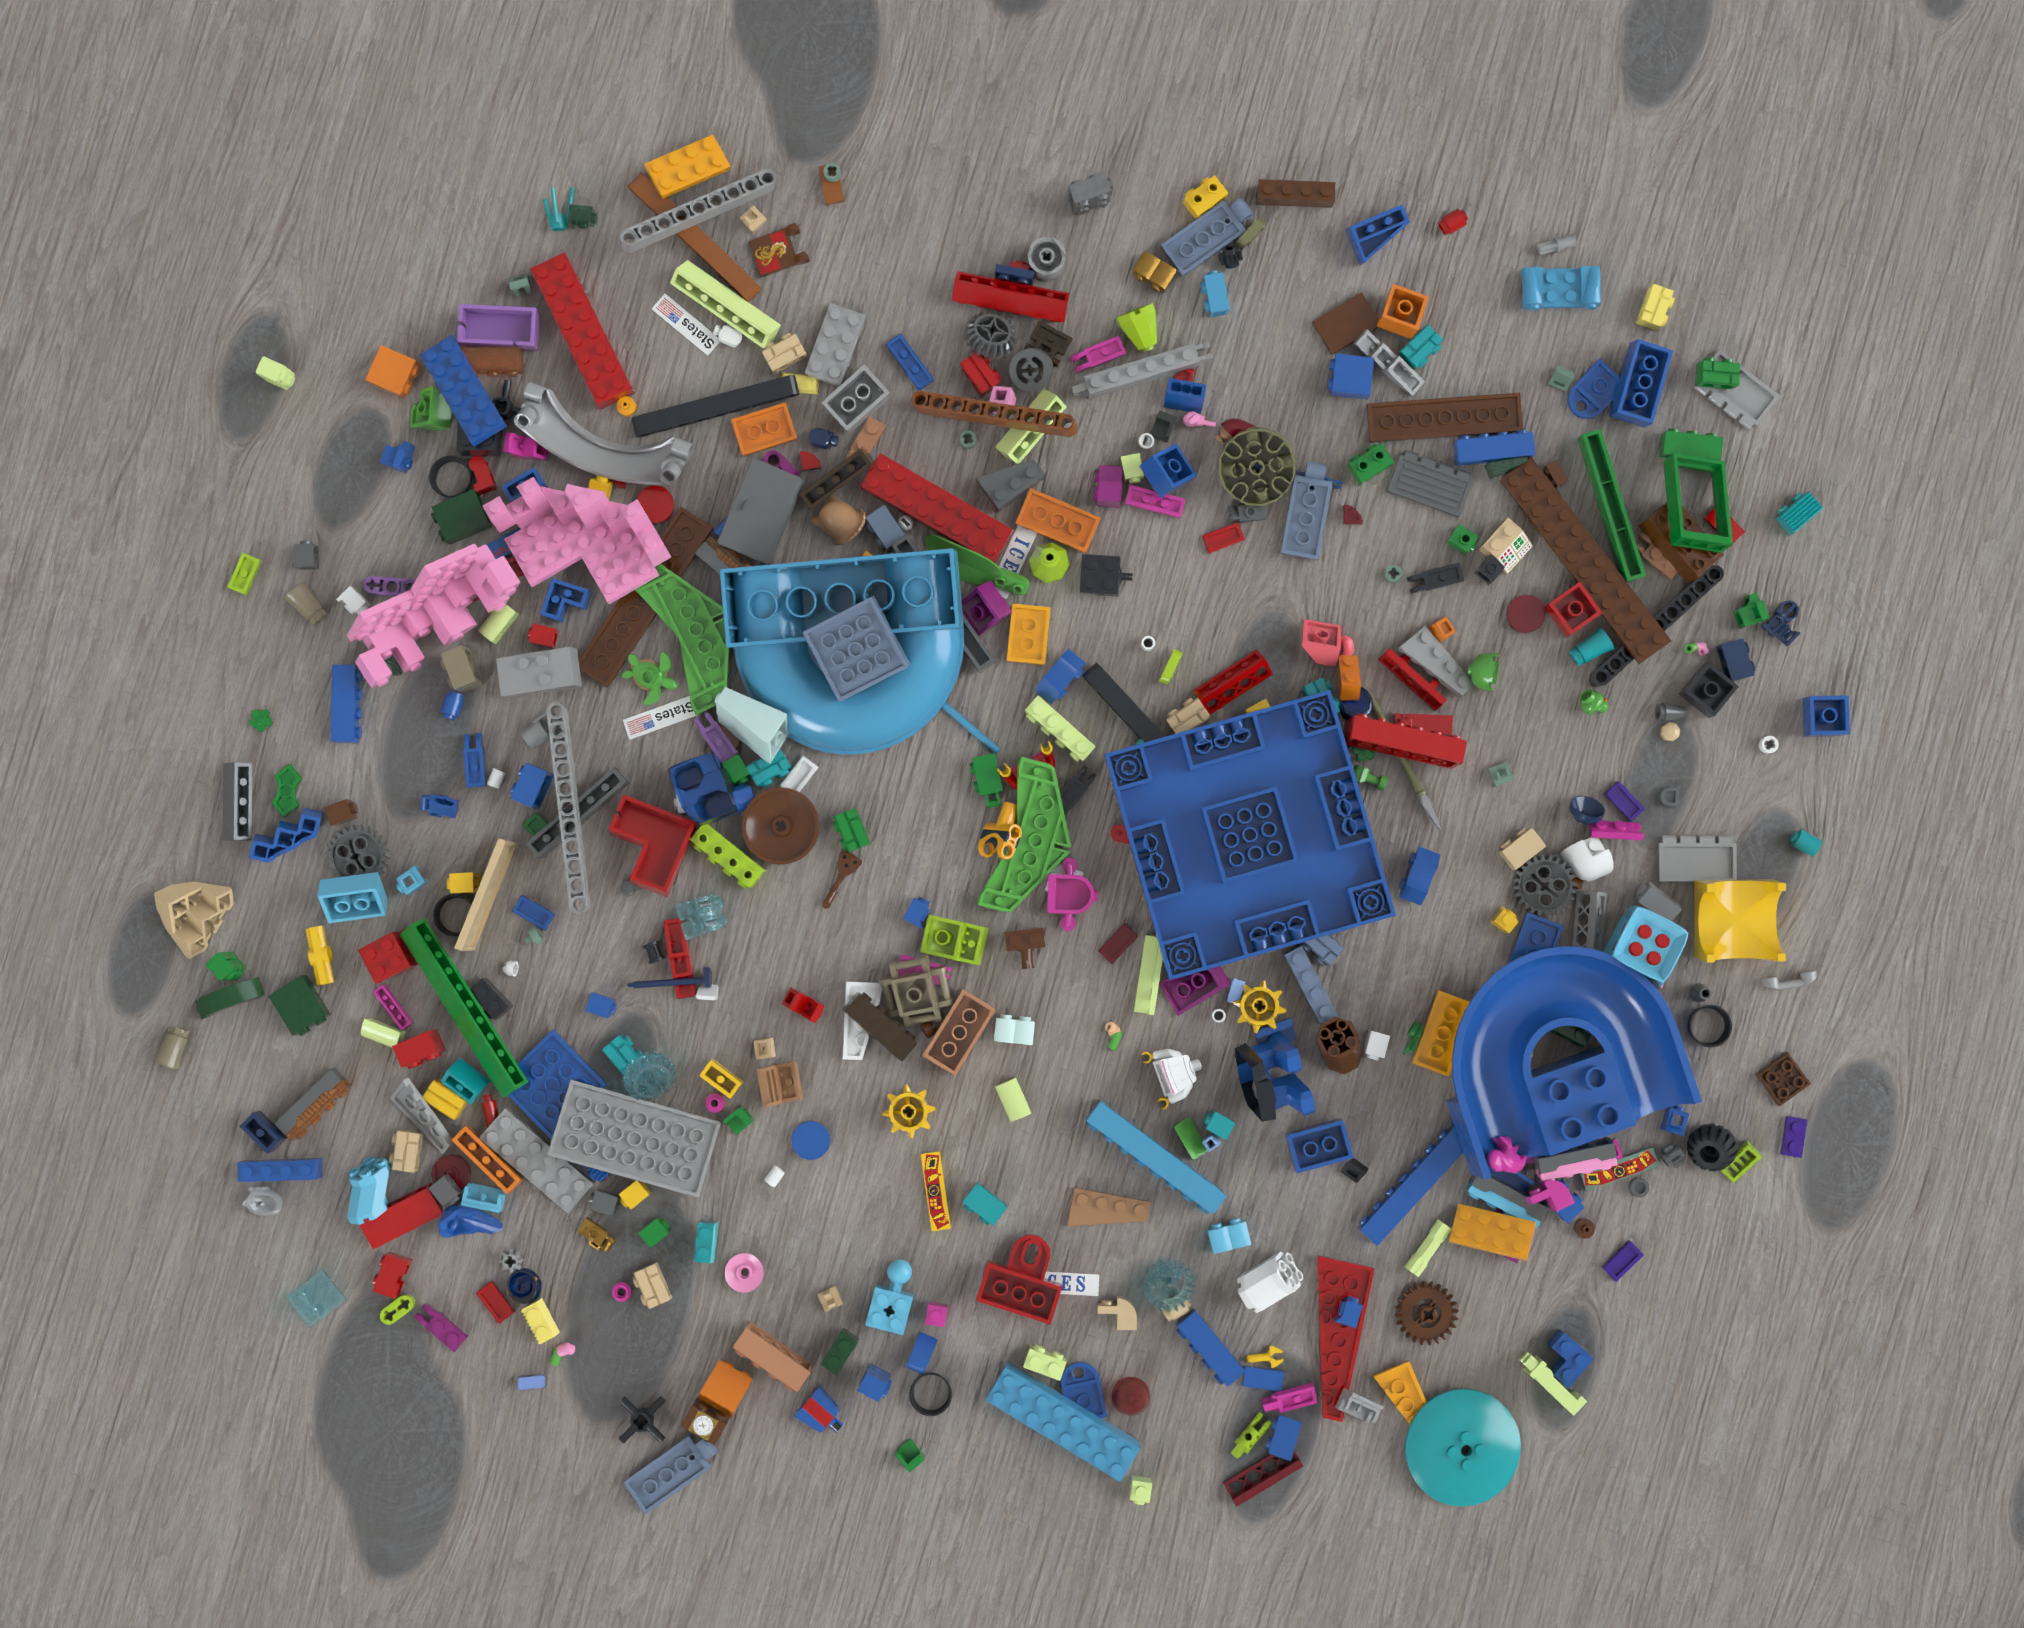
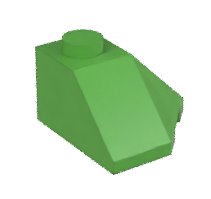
M437 387L423 388L420 393L422 398L418 404L414 403L411 409L410 428L437 431L450 429L452 423L451 408Z

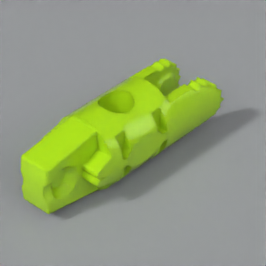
M1260 1411L1234 1442L1237 1445L1231 1454L1235 1458H1240L1244 1452L1248 1454L1273 1424L1268 1420L1258 1430L1255 1426L1263 1417ZM1249 1434L1252 1435V1439H1251V1440H1249V1438H1248V1435H1249Z

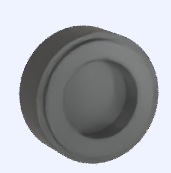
M1636 1177L1629 1182L1628 1189L1633 1196L1644 1197L1649 1192V1184L1645 1179Z

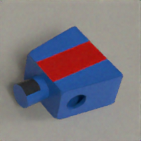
M821 1384L794 1415L797 1419L820 1433L827 1426L837 1433L843 1425L835 1417L840 1411L839 1406Z

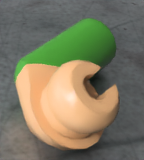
M1108 1022L1105 1025V1029L1111 1039L1107 1047L1116 1051L1122 1037V1032L1117 1023Z

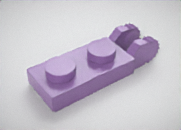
M708 711L704 712V716L711 723L708 728L705 729L698 717L694 719L701 730L700 733L721 763L739 754L721 730L720 725L715 722Z

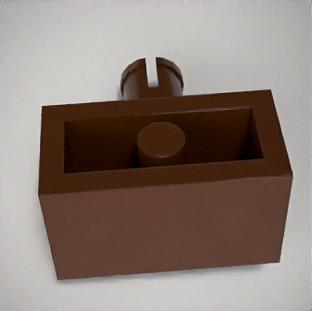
M1043 928L1005 932L1006 950H1018V952H1021L1022 969H1027V960L1029 968H1034L1032 950L1045 947Z

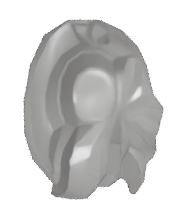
M264 1186L247 1189L250 1193L243 1200L242 1206L247 1207L250 1212L262 1216L277 1215L281 1211L283 1202L277 1192Z

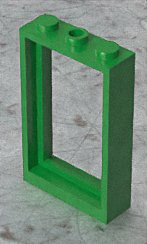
M1682 453L1671 454L1663 461L1671 545L1723 553L1733 545L1725 461L1701 458L1697 455H1683ZM1678 468L1711 473L1717 535L1684 530Z

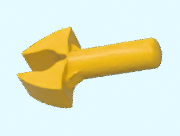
M1268 1345L1269 1350L1267 1353L1247 1355L1246 1361L1248 1363L1268 1361L1271 1363V1368H1274L1281 1364L1284 1359H1274L1270 1356H1273L1274 1353H1283V1351L1275 1346Z

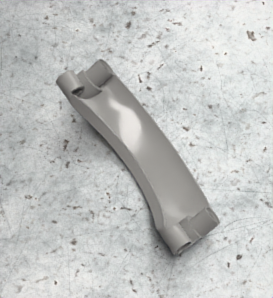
M532 382L527 384L524 392L526 400L522 403L521 410L514 418L515 425L564 461L592 474L622 482L646 485H672L680 476L693 448L692 443L673 436L664 441L645 446H626L606 441L588 432L573 420L559 403L552 390Z

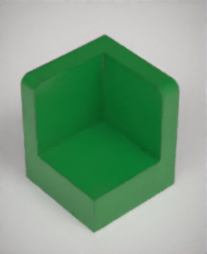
M742 1105L722 1122L724 1124L727 1123L737 1135L751 1124L754 1119Z
M908 1439L895 1450V1456L909 1473L925 1460V1455L912 1439Z

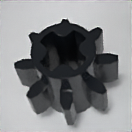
M1226 245L1222 248V253H1218L1221 265H1225L1228 269L1236 268L1239 266V261L1243 260L1242 251H1240V248H1236L1235 245Z

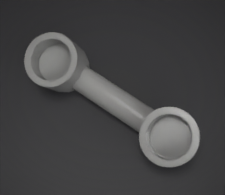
M1816 971L1801 972V979L1778 982V976L1762 978V984L1775 990L1802 987L1813 982L1817 978Z

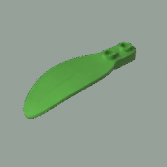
M932 534L926 536L925 544L928 551L952 548L957 551L960 580L980 586L991 580L995 587L1013 594L1024 595L1027 593L1030 582L1026 577L1000 568L981 554Z

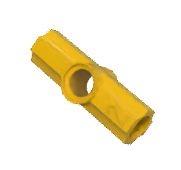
M324 926L306 929L309 944L308 959L314 968L317 986L334 983L331 965L333 956L330 946L327 945Z

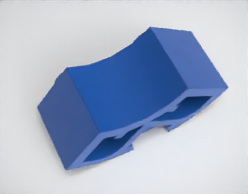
M1068 649L1042 678L1034 690L1051 704L1056 699L1060 701L1067 693L1065 689L1073 679L1078 680L1084 673L1082 668L1086 662Z
M1420 846L1416 853H1411L1408 863H1410L1405 878L1401 879L1398 886L1401 889L1400 898L1418 905L1422 904L1438 868L1440 854Z

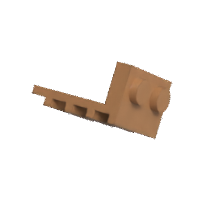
M797 1061L756 1069L763 1108L803 1099Z

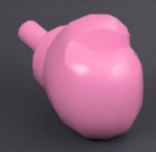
M1194 411L1187 412L1183 417V423L1187 427L1216 426V422L1204 420L1205 416H1201Z

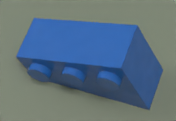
M1403 204L1346 229L1359 265L1365 263L1410 223Z

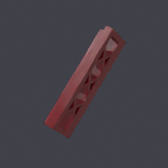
M1295 1450L1293 1452L1294 1458L1291 1461H1282L1280 1457L1275 1459L1274 1455L1268 1454L1225 1480L1223 1484L1236 1507L1304 1467ZM1269 1460L1276 1462L1275 1469L1271 1472L1263 1470L1265 1462ZM1252 1470L1259 1472V1477L1254 1482L1247 1480L1248 1473ZM1234 1481L1243 1482L1241 1490L1233 1493L1229 1484Z

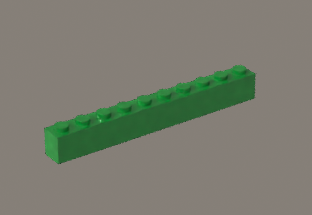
M424 918L411 924L400 933L401 938L502 1098L514 1093L528 1083L525 1075L427 920Z

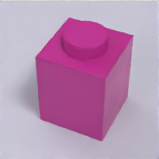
M929 1301L925 1324L944 1327L948 1304Z

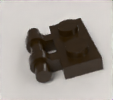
M1039 320L1030 336V339L1036 343L1034 346L1027 343L1024 350L1028 348L1040 349L1041 345L1049 348L1051 351L1048 356L1051 358L1053 366L1058 368L1061 361L1056 359L1055 355L1058 353L1064 356L1073 338Z

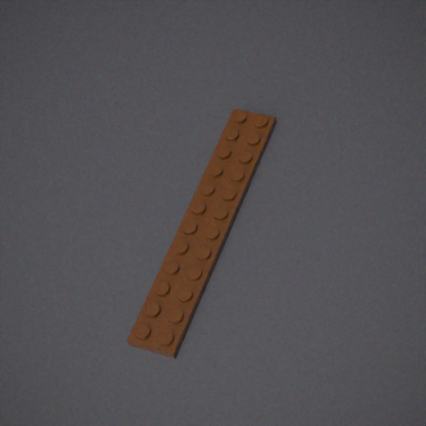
M1532 457L1500 479L1501 484L1539 534L1542 535L1545 542L1576 583H1582L1603 612L1601 616L1638 664H1641L1671 642L1665 631Z

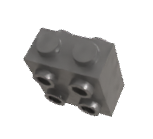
M1105 173L1092 174L1089 176V179L1083 181L1078 179L1071 182V185L1068 186V199L1074 215L1077 213L1083 215L1092 208L1097 207L1100 209L1108 205L1111 195H1113V185L1111 179H1107Z

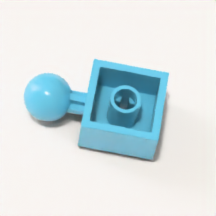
M897 1259L892 1261L887 1268V1275L891 1281L890 1287L879 1284L875 1286L865 1326L903 1335L914 1294L902 1291L901 1287L902 1284L911 1278L912 1268L907 1261ZM888 1306H892V1310H894L895 1312H891V1314L887 1313V1310H885V1308H888Z

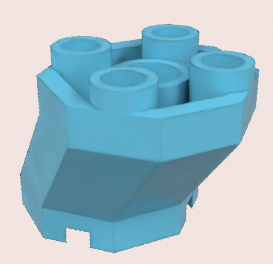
M371 1156L364 1159L360 1166L348 1172L352 1190L347 1218L351 1224H363V1219L369 1218L370 1221L374 1220L387 1210L388 1200L385 1195L390 1164L387 1159H374Z

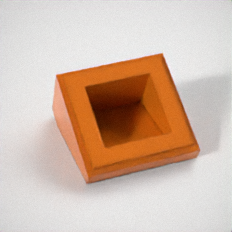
M1446 616L1428 627V630L1439 643L1456 633Z

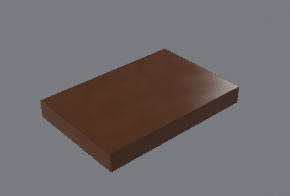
M1362 292L1312 322L1331 355L1354 343L1364 330L1372 332L1379 328L1377 327L1378 318Z

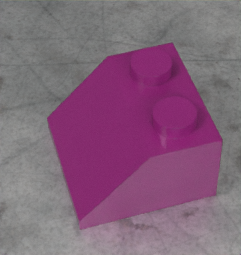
M991 580L974 589L962 600L963 615L978 636L984 634L1012 613V610Z

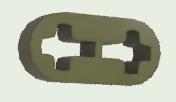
M1259 217L1237 240L1236 245L1243 251L1264 229L1267 223Z

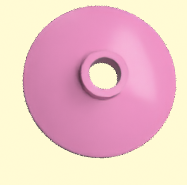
M737 1254L726 1265V1281L735 1291L742 1293L751 1292L763 1280V1265L752 1254ZM746 1268L749 1271L748 1275H743L742 1269Z

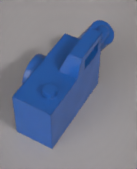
M422 795L421 809L428 811L431 816L441 818L443 815L456 818L459 811L458 800L450 799L447 795Z

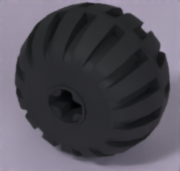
M1704 1124L1690 1134L1687 1141V1151L1690 1159L1693 1160L1696 1166H1700L1703 1170L1709 1169V1171L1716 1172V1170L1721 1171L1734 1161L1737 1154V1144L1734 1136L1728 1129H1724L1721 1125Z

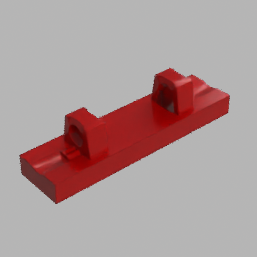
M1389 648L1378 659L1434 711L1440 708L1447 700L1436 690L1439 683L1435 679L1428 683L1407 664L1410 657L1406 654L1400 658Z

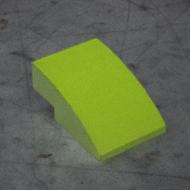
M928 914L920 952L981 966L989 928Z

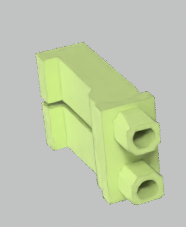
M1526 1351L1518 1359L1525 1365L1523 1370L1541 1384L1572 1415H1575L1587 1403L1575 1390L1569 1393L1553 1377V1372L1537 1355L1533 1357Z

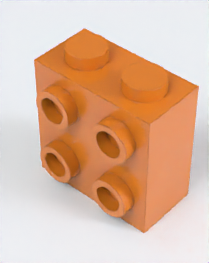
M380 345L365 380L371 385L405 399L406 395L411 393L414 378L420 373V363L415 359Z
M719 1360L700 1391L698 1399L732 1418L753 1379L750 1378L747 1372L738 1371L733 1368L734 1366L731 1363Z

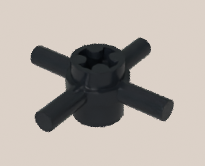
M504 380L502 396L496 397L492 401L497 410L498 408H503L504 404H506V411L504 413L498 411L504 422L513 415H517L521 408L515 407L509 399L512 384L510 380Z
M625 1396L619 1401L632 1414L630 1419L631 1426L619 1437L622 1443H625L636 1431L644 1432L648 1430L659 1443L666 1438L653 1425L654 1413L666 1402L662 1396L649 1408L641 1407L637 1409ZM640 1414L643 1415L645 1419H648L647 1423L642 1422L640 1424L638 1422V1420L640 1419Z

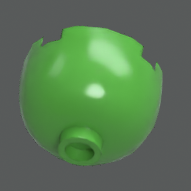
M1499 653L1479 654L1474 659L1473 664H1469L1468 675H1471V680L1477 688L1491 692L1495 690V688L1491 687L1492 684L1497 683L1500 662H1496V657L1500 658Z

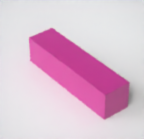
M382 984L373 991L401 1031L414 1023L386 984Z

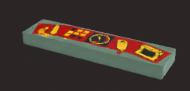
M1649 1147L1617 1159L1618 1165L1612 1166L1610 1169H1597L1591 1173H1579L1585 1191H1589L1660 1165L1653 1147Z

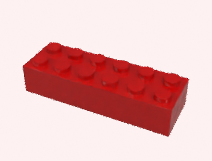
M1357 714L1344 723L1343 735L1347 746L1449 769L1463 764L1467 741L1462 740L1457 735L1444 736L1440 731L1427 732L1422 727L1413 726L1409 728L1405 727L1406 724L1394 722V724L1387 723L1386 719L1375 718L1374 720L1368 718V715Z

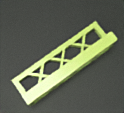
M1145 935L1134 1004V1012L1150 1015L1155 1013L1163 960L1155 936Z

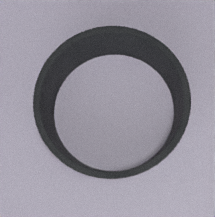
M445 456L438 459L432 465L429 472V482L437 494L453 498L469 490L472 484V474L464 460L456 456ZM457 462L467 468L469 481L462 492L448 496L439 490L436 484V475L444 464Z
M449 894L441 898L435 905L433 920L436 927L443 934L459 936L461 932H452L443 926L440 919L441 909L448 900L453 898L465 899L471 905L472 902L463 895Z
M1705 1005L1696 1009L1690 1015L1688 1031L1691 1037L1700 1045L1711 1048L1718 1047L1730 1037L1732 1021L1729 1014L1723 1008L1716 1005ZM1703 1008L1716 1010L1724 1020L1723 1034L1718 1040L1711 1043L1698 1041L1693 1035L1691 1028L1694 1015Z
M925 1373L916 1378L912 1383L909 1399L911 1405L918 1413L925 1416H937L949 1407L952 1399V1390L948 1381L940 1374ZM926 1375L938 1376L948 1386L949 1393L946 1402L940 1408L934 1410L922 1408L914 1398L916 1382Z

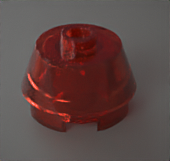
M1123 1378L1115 1384L1112 1390V1403L1116 1410L1123 1415H1139L1149 1405V1388L1139 1378Z

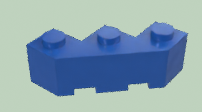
M304 807L299 825L280 820L275 838L255 834L249 858L269 863L283 853H287L305 841L313 839L317 836L323 812Z

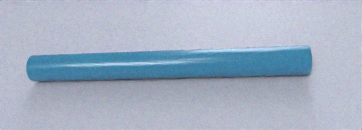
M945 702L942 706L944 711L993 753L996 754L1000 750L995 743Z

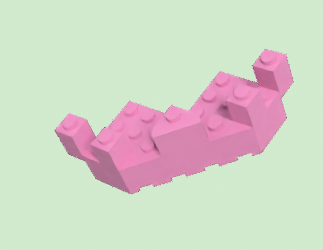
M532 477L517 486L522 495L520 498L505 505L499 496L483 505L484 510L499 533L515 524L520 527L521 530L504 540L531 587L583 559L608 604H611L660 576L655 566L671 558L638 499L628 505L609 501L602 491L570 484L566 485L565 491L541 487L535 478Z
M474 543L425 565L409 591L360 612L347 637L351 642L356 639L358 641L363 640L369 650L360 654L355 661L371 688L377 685L382 687L389 682L388 679L392 672L384 660L392 655L404 673L409 670L414 672L421 668L425 657L415 641L420 637L428 635L431 629H434L444 646H448L452 642L463 638L465 633L477 625L466 608L477 596L488 613L504 609L510 598L509 596L517 591L516 588L520 583L505 557L502 556L495 559L486 544L477 548Z

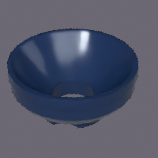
M1575 796L1570 802V811L1574 819L1584 825L1597 823L1605 815L1604 806L1594 798Z

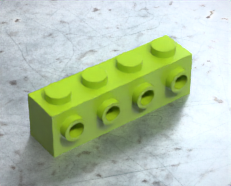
M709 824L701 826L690 839L693 842V848L700 853L702 851L707 853V859L713 864L719 863L722 865V871L730 877L734 875L738 878L737 883L744 889L747 887L752 889L766 872L763 867Z

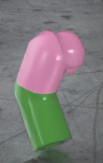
M1692 642L1684 647L1686 653L1698 651L1700 656L1709 653L1708 645L1704 642Z
M569 1342L556 1346L549 1363L558 1366L562 1356L574 1354L575 1346Z

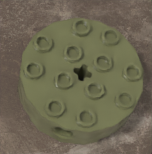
M1251 427L1238 432L1225 445L1219 458V476L1224 489L1234 499L1246 505L1264 506L1277 501L1289 490L1296 475L1297 458L1292 444L1281 433L1268 427ZM1256 462H1258L1259 465H1262L1260 471H1258L1256 467H1253L1256 464Z

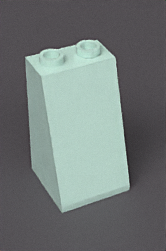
M725 687L722 693H718L715 698L718 722L762 759L771 763L789 734L787 731V714Z

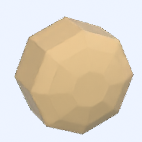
M1668 722L1660 728V736L1665 741H1674L1679 737L1680 728L1676 723Z

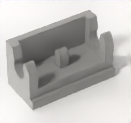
M1343 1388L1335 1408L1367 1423L1369 1421L1375 1423L1384 1406Z

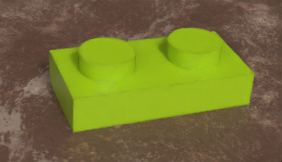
M242 552L227 588L247 596L262 560Z

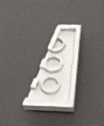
M846 981L845 1005L857 992L860 994L865 992L872 998L871 1003L877 1007L883 988L879 983ZM844 1012L842 1059L862 1060L869 1039V1033Z

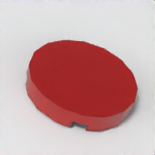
M651 485L639 493L637 499L652 524L665 522L672 516L675 507L674 499L666 488L659 485Z

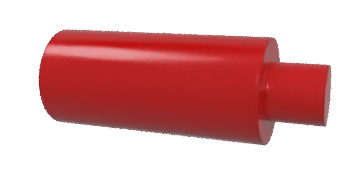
M491 1094L483 1095L485 1102L482 1103L487 1128L499 1116L496 1100H492Z

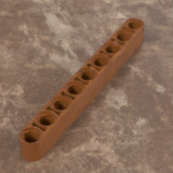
M641 172L627 186L656 216L677 207L668 197L662 199L655 185ZM683 216L677 217L678 220L686 219ZM697 225L676 233L686 245L747 302H750L762 290Z
M917 391L911 397L913 406L921 414L1064 437H1072L1078 431L1075 419L1072 415L926 391ZM921 400H925L923 404L918 405ZM939 403H943L941 407L936 408ZM957 406H961L959 410L954 411ZM979 408L977 413H972L975 409ZM998 411L995 416H990L993 412ZM1016 414L1015 418L1009 419L1011 415ZM1035 417L1032 422H1027L1029 418ZM1053 420L1050 425H1045L1047 421ZM1067 423H1072L1069 428H1064Z

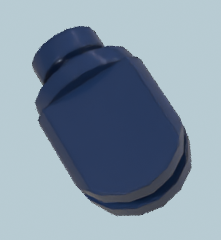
M813 428L809 433V441L814 447L830 449L831 446H838L839 436H835L830 430Z

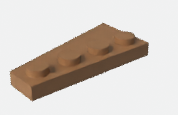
M1074 1187L1067 1226L1147 1222L1151 1201Z

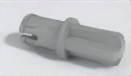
M1574 234L1559 239L1555 237L1551 241L1538 244L1537 251L1539 255L1555 251L1559 253L1562 249L1575 247L1576 238Z

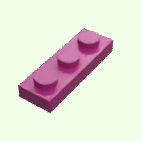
M1134 485L1129 486L1125 501L1126 505L1176 518H1181L1185 503L1184 498L1172 495L1159 498L1156 491Z

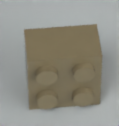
M460 645L440 653L442 657L440 664L444 671L447 670L449 675L447 681L451 688L465 693L484 685L469 648Z

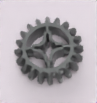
M989 311L986 314L980 312L978 315L975 314L970 318L965 328L967 346H971V351H977L978 355L982 354L985 358L989 356L992 360L995 357L998 359L1002 356L1006 357L1012 351L1016 342L1014 325L1009 324V320H1004L1003 315L997 316L996 312L994 314H990Z

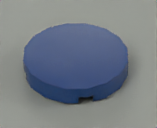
M806 1121L800 1124L792 1135V1147L795 1153L807 1160H815L822 1157L829 1149L831 1143L830 1134L825 1126L816 1121Z

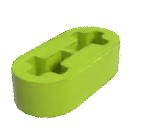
M1176 649L1173 650L1159 682L1168 686L1183 652Z
M404 1294L381 1311V1321L387 1325L398 1321L414 1308V1297ZM403 1300H409L410 1303L408 1304V1307L405 1306L402 1309L399 1308V1306L403 1303ZM395 1309L396 1313L392 1316L393 1320L391 1318L387 1319V1311L392 1312Z

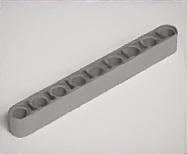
M763 169L629 227L620 234L621 248L626 253L635 252L764 196L775 189L776 175L771 169ZM769 179L771 182L765 183L763 180ZM751 186L754 190H747L746 187ZM735 194L737 197L731 198L729 195ZM717 201V202H719L720 204H719V205H713L712 202ZM701 209L703 211L701 213H697L694 210ZM683 216L686 219L678 220L677 217ZM667 224L668 227L662 228L659 225ZM644 231H649L651 234L646 236L642 233ZM626 239H632L633 242H632V243H626L625 240H626Z

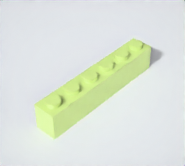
M687 260L676 268L670 284L763 349L775 339L781 326L779 323Z

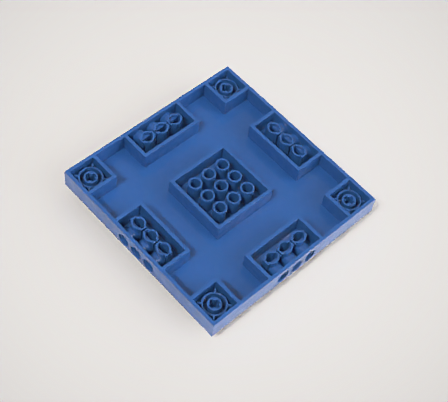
M1331 690L1104 754L1168 980L1396 916Z

